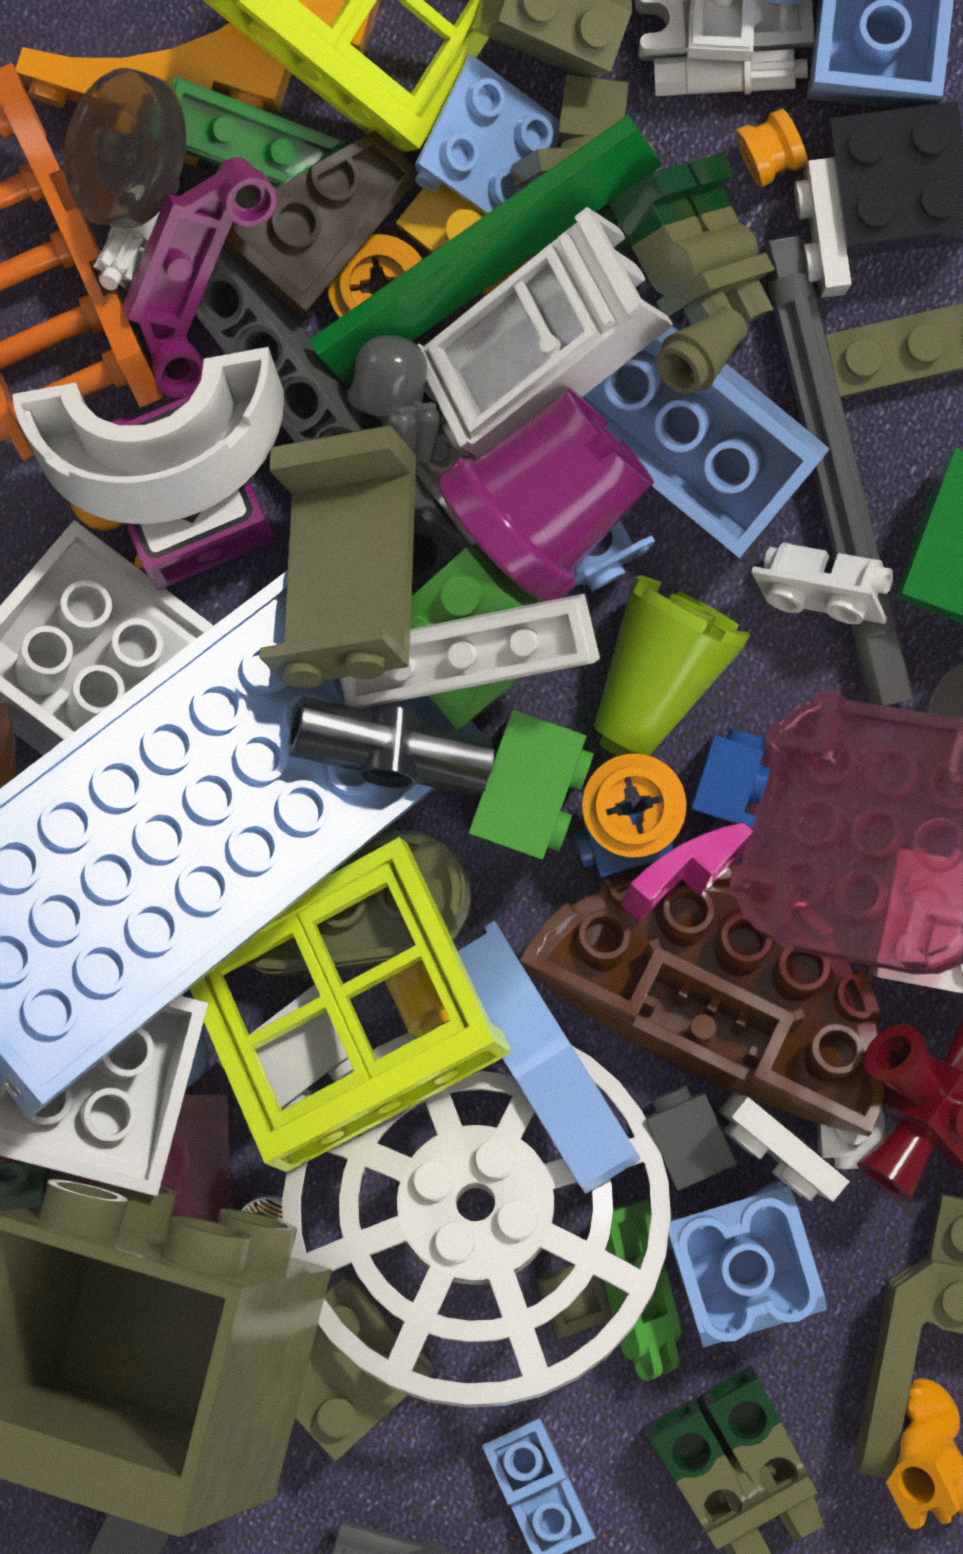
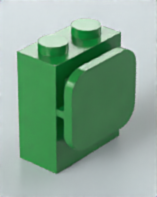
M955 448L946 455L937 482L930 491L913 537L910 555L894 599L963 624V450Z

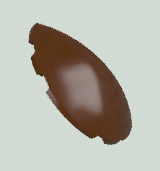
M649 866L626 871L607 878L598 890L581 898L573 905H570L569 902L564 904L545 922L520 958L519 962L529 974L575 1008L625 1039L673 1065L729 1091L747 1096L758 1103L794 1116L867 1137L872 1134L885 1090V1085L871 1077L864 1066L865 1052L871 1041L878 1035L876 1024L880 1017V1011L874 992L862 969L855 970L845 954L836 945V932L814 910L779 887L750 874L727 868L700 896L681 879L639 922L621 906V903L630 883Z

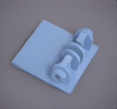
M472 54L468 55L415 163V169L418 172L415 181L422 188L432 192H437L441 184L445 185L481 212L488 214L520 191L519 187H514L512 164L537 149L557 147L559 143L557 141L560 120Z

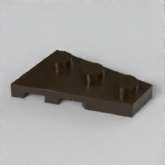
M374 130L312 165L307 171L278 187L275 186L277 206L272 216L266 222L254 227H244L233 221L222 248L301 317L416 182L415 179L418 172L414 164Z

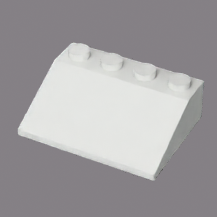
M74 520L0 605V704L5 703L10 712L14 733L42 755H45L214 627V625L165 588L157 591L148 575L136 568L132 563Z
M180 996L30 1119L0 1084V1156L157 1197L208 1003Z

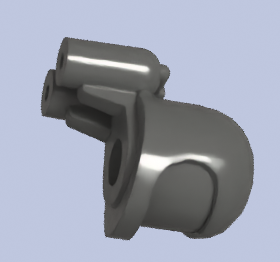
M395 335L374 337L364 343L357 354L354 381L347 389L346 400L360 411L382 420L383 427L391 425L416 455V463H430L433 461L441 416L436 409L435 403L422 404L428 370L426 357L421 348L407 338Z

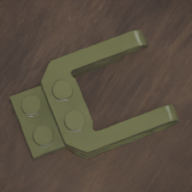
M939 1193L927 1256L917 1263H911L888 1279L857 1440L855 1471L858 1474L888 1479L894 1470L922 1325L930 1322L937 1325L941 1330L963 1334V1197Z

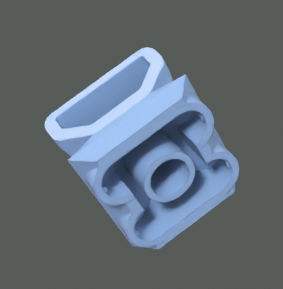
M781 1180L764 1185L743 1200L670 1222L669 1238L672 1245L671 1249L703 1348L723 1341H736L746 1334L786 1322H798L809 1315L827 1310L825 1295L797 1204L790 1186H785Z

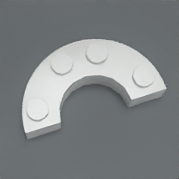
M268 347L205 358L201 382L190 400L169 417L147 425H117L98 418L86 406L76 382L12 394L18 422L52 486L65 499L87 513L103 519L130 524H153L185 518L208 510L234 493L249 480L265 461L279 433L284 408L283 387Z

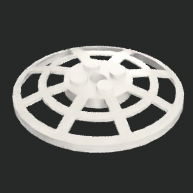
M407 1033L373 1050L375 1057L379 1059L420 1036ZM573 1047L594 1083L606 1092L626 1118L635 1136L629 1140L641 1160L631 1166L645 1163L650 1182L652 1216L647 1251L641 1268L638 1269L605 1251L609 1240L613 1213L610 1179L592 1190L593 1214L587 1241L552 1224L554 1215L553 1190L576 1183L577 1180L563 1158L543 1164L536 1152L521 1140L535 1110L515 1077L507 1074L478 1071L364 1131L360 1136L357 1135L327 1151L348 1160L343 1171L339 1194V1216L343 1238L306 1253L302 1236L301 1195L308 1162L286 1174L282 1197V1219L284 1222L297 1228L291 1257L332 1269L331 1272L352 1263L357 1276L373 1298L393 1316L404 1322L390 1356L386 1359L368 1348L341 1322L324 1298L318 1326L330 1343L358 1369L391 1389L427 1402L466 1408L506 1406L544 1396L579 1379L607 1358L634 1328L653 1296L666 1257L671 1221L669 1182L661 1152L642 1110L613 1075L591 1056ZM353 1069L350 1070L347 1074H345V1075H344L343 1077H341L340 1079H342V1078H344L345 1076H347V1075L353 1073L354 1070H353ZM484 1090L504 1093L513 1097L497 1128L483 1125L462 1126L450 1093ZM424 1102L426 1103L437 1136L426 1142L412 1158L378 1144L381 1137L399 1118ZM365 1168H368L400 1182L397 1195L398 1216L361 1230L359 1223V1193ZM480 1188L487 1191L493 1197L495 1207L486 1219L469 1221L458 1212L456 1207L457 1201L469 1189ZM404 1242L407 1243L415 1257L428 1268V1272L414 1302L404 1298L386 1281L373 1263L371 1255ZM542 1249L575 1265L572 1272L555 1291L537 1304L527 1308L515 1274L528 1266ZM593 1275L628 1293L619 1311L595 1338L568 1358L547 1367L535 1328L546 1324L568 1308L587 1287ZM452 1282L468 1285L491 1284L502 1317L493 1320L467 1321L447 1318L438 1315V1312ZM428 1334L441 1339L468 1343L491 1342L509 1338L522 1377L502 1382L460 1383L430 1378L412 1370Z

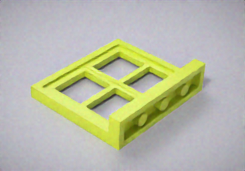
M203 0L363 132L369 134L376 130L400 153L420 149L432 130L468 55L472 54L477 58L489 39L488 36L471 29L481 0H469L454 26L424 0H397L444 39V42L410 94L350 44L377 0H346L330 26L298 0Z
M400 837L327 876L190 988L195 1000L208 1003L204 1024L264 1163L284 1172L295 1169L512 1054L503 1031L490 1022L408 844ZM389 886L415 946L343 984L317 925ZM295 938L320 997L249 1035L223 975ZM423 960L450 1021L376 1059L350 999ZM328 1012L354 1072L282 1110L256 1049Z

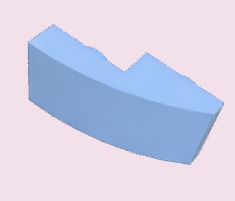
M540 1418L482 1445L507 1504L511 1505L532 1554H564L596 1539V1535Z

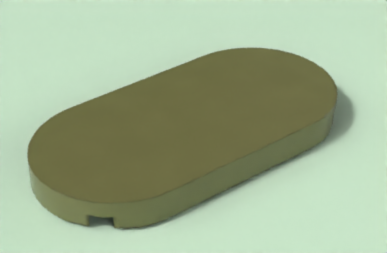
M402 830L380 833L334 871L342 869L400 837L408 844L452 940L458 935L468 916L471 888L463 863L448 846L422 832ZM389 886L317 925L336 970L380 965L415 946ZM295 938L246 963L253 969L271 976L291 977L310 974Z

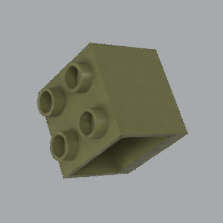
M48 1180L42 1206L0 1211V1479L177 1537H182L274 1499L332 1269L291 1257L297 1228L275 1218L233 1209H221L217 1222L184 1216L172 1217L177 1192L160 1185L158 1196L155 1197L101 1182L98 1183V1187L72 1181Z

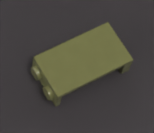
M391 425L271 447L270 471L292 494L284 643L260 647L259 659L287 686L296 688H314L320 686L323 680L349 676L359 679H372L383 675L384 671L409 667L416 455Z

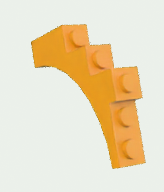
M346 0L298 1L330 26ZM381 0L376 1L350 42L363 55ZM231 23L215 32L172 49L124 58L67 57L22 47L15 68L23 86L29 88L27 95L34 100L59 108L64 107L66 100L90 107L88 115L114 126L124 127L126 119L132 120L133 124L129 135L135 147L143 150L141 158L154 165L172 170H177L179 162L196 167L199 158L149 140L168 77L177 76L261 110L265 109L279 114L292 74Z

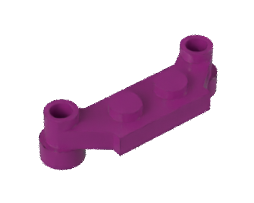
M234 157L227 159L220 165L217 174L181 196L167 193L122 305V310L127 320L138 323L151 358L150 369L161 392L169 397H187L194 393L201 382L203 361L196 348L188 343L186 335L232 222L234 221L236 224L244 227L258 226L272 216L277 206V194L267 176L262 171L253 168L251 163L244 158Z

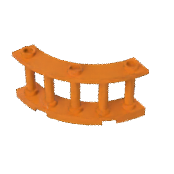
M11 62L0 67V133L3 138L12 134L16 135L28 162L18 166L20 173L0 181V210L29 197H32L34 202L45 198L59 230L49 234L51 241L0 263V291L63 264L65 269L76 265L89 294L78 299L80 306L0 341V442L11 438L21 459L25 460L34 456V453L18 422L12 396L1 372V369L87 330L92 329L94 334L104 330L112 349L101 354L102 361L40 389L76 382L84 398L115 384L117 389L129 385L140 408L163 398V395L156 384L137 334H134L130 322L122 310L123 301L117 288L115 290H108L99 282L98 277L101 271L93 266L101 252L63 169L60 170V166L45 137L47 136Z

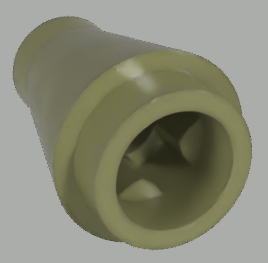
M721 307L711 316L667 336L662 342L661 351L656 360L658 372L664 382L673 390L682 394H692L695 391H704L710 388L737 345L747 336L748 329L744 318L730 307Z

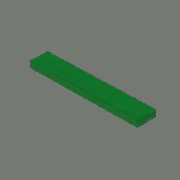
M627 115L326 327L309 341L320 359L346 386H349L354 381L357 354L362 345L368 340L381 335H395L413 341L555 241L561 234L577 223L575 216L586 207L594 212L598 211L608 204V201L663 164L632 119Z

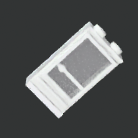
M588 207L575 216L576 224L540 251L427 343L426 346L417 345L424 353L428 370L425 392L435 403L440 405L447 420L443 425L444 432L453 446L462 454L468 455L472 453L478 457L547 406L553 399L559 398L568 388L583 397L673 326L668 315L640 298L636 287L645 281V277L639 267L633 261L614 250V247L625 239L621 229Z

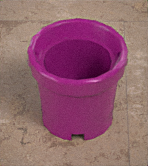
M569 388L559 398L553 399L547 406L477 459H463L460 457L448 471L442 473L438 478V489L443 499L466 532L513 582L539 602L559 599L565 592L576 585L574 569L632 506L642 498V494L654 484V480L646 467L623 439L619 442L605 427L608 422L587 401Z

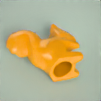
M919 1378L914 1380L910 1386L906 1415L911 1422L902 1433L900 1454L892 1474L886 1481L910 1529H918L924 1526L929 1510L942 1524L950 1523L952 1516L957 1513L963 1516V1456L954 1441L960 1430L959 1411L953 1398L939 1383L927 1378Z

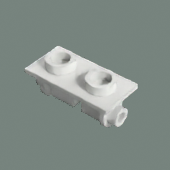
M782 543L779 548L770 547L767 550L764 568L754 566L751 572L766 601L779 610L789 613H799L803 609L824 612L832 618L847 624H860L863 620L882 624L886 623L887 617L877 596L878 593L887 594L893 581V571L891 568L883 567L881 560L838 553L832 572L829 574L824 573L829 559L827 551Z

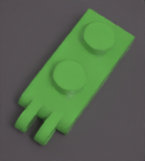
M649 1198L632 1200L613 1207L610 1235L605 1251L638 1269L641 1268L648 1246L652 1216ZM592 1215L588 1217L589 1223H590V1227H591ZM665 1262L653 1296L634 1328L620 1343L622 1353L626 1358L633 1360L638 1376L644 1381L653 1380L661 1374L677 1369L680 1362L675 1342L681 1338L682 1330ZM604 1281L614 1317L624 1303L628 1293Z

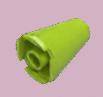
M641 575L636 577L629 592L594 723V728L603 735L599 744L616 756L625 754H644L650 756L745 648L750 634L746 631H736L739 624L680 590L677 595L671 594L669 599L658 593L662 582Z

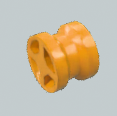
M784 108L769 113L767 121L759 126L754 127L746 124L735 129V138L739 151L758 187L762 188L773 183L775 175L785 169L796 172L806 167L808 160L804 145L792 119Z

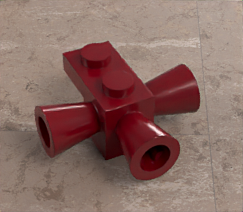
M963 1017L943 1062L930 1056L920 1033L914 1027L896 1025L885 1029L869 1044L864 1056V1066L871 1077L885 1085L881 1107L897 1126L857 1162V1166L870 1180L901 1200L909 1202L912 1199L934 1146L939 1148L963 1175Z

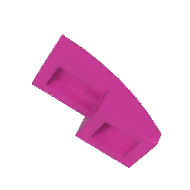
M740 823L705 833L683 843L658 859L630 883L621 906L640 922L681 879L701 896L742 854L753 830L745 823Z

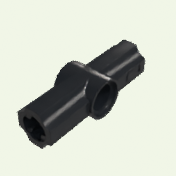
M302 697L297 703L288 738L289 756L358 771L357 776L361 780L373 785L388 788H406L420 784L479 797L485 792L489 775L492 772L495 750L492 748V739L424 724V717L409 709L395 706H377L366 711L308 697Z

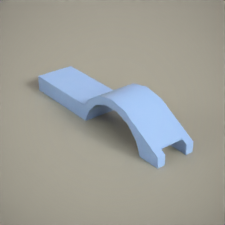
M494 920L484 927L487 932L485 935L460 949L458 953L490 1022L503 1031L511 1048L512 1054L504 1057V1062L586 1194L638 1162L641 1158Z

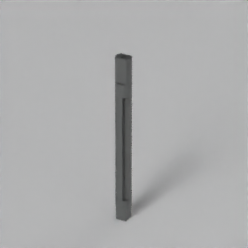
M799 235L769 241L760 248L761 254L767 253L775 269L766 275L768 280L767 289L773 307L800 423L830 448L812 471L834 561L838 553L880 560L813 284L808 279ZM878 593L877 596L887 617L885 624L863 620L860 624H850L871 710L914 699L888 593Z

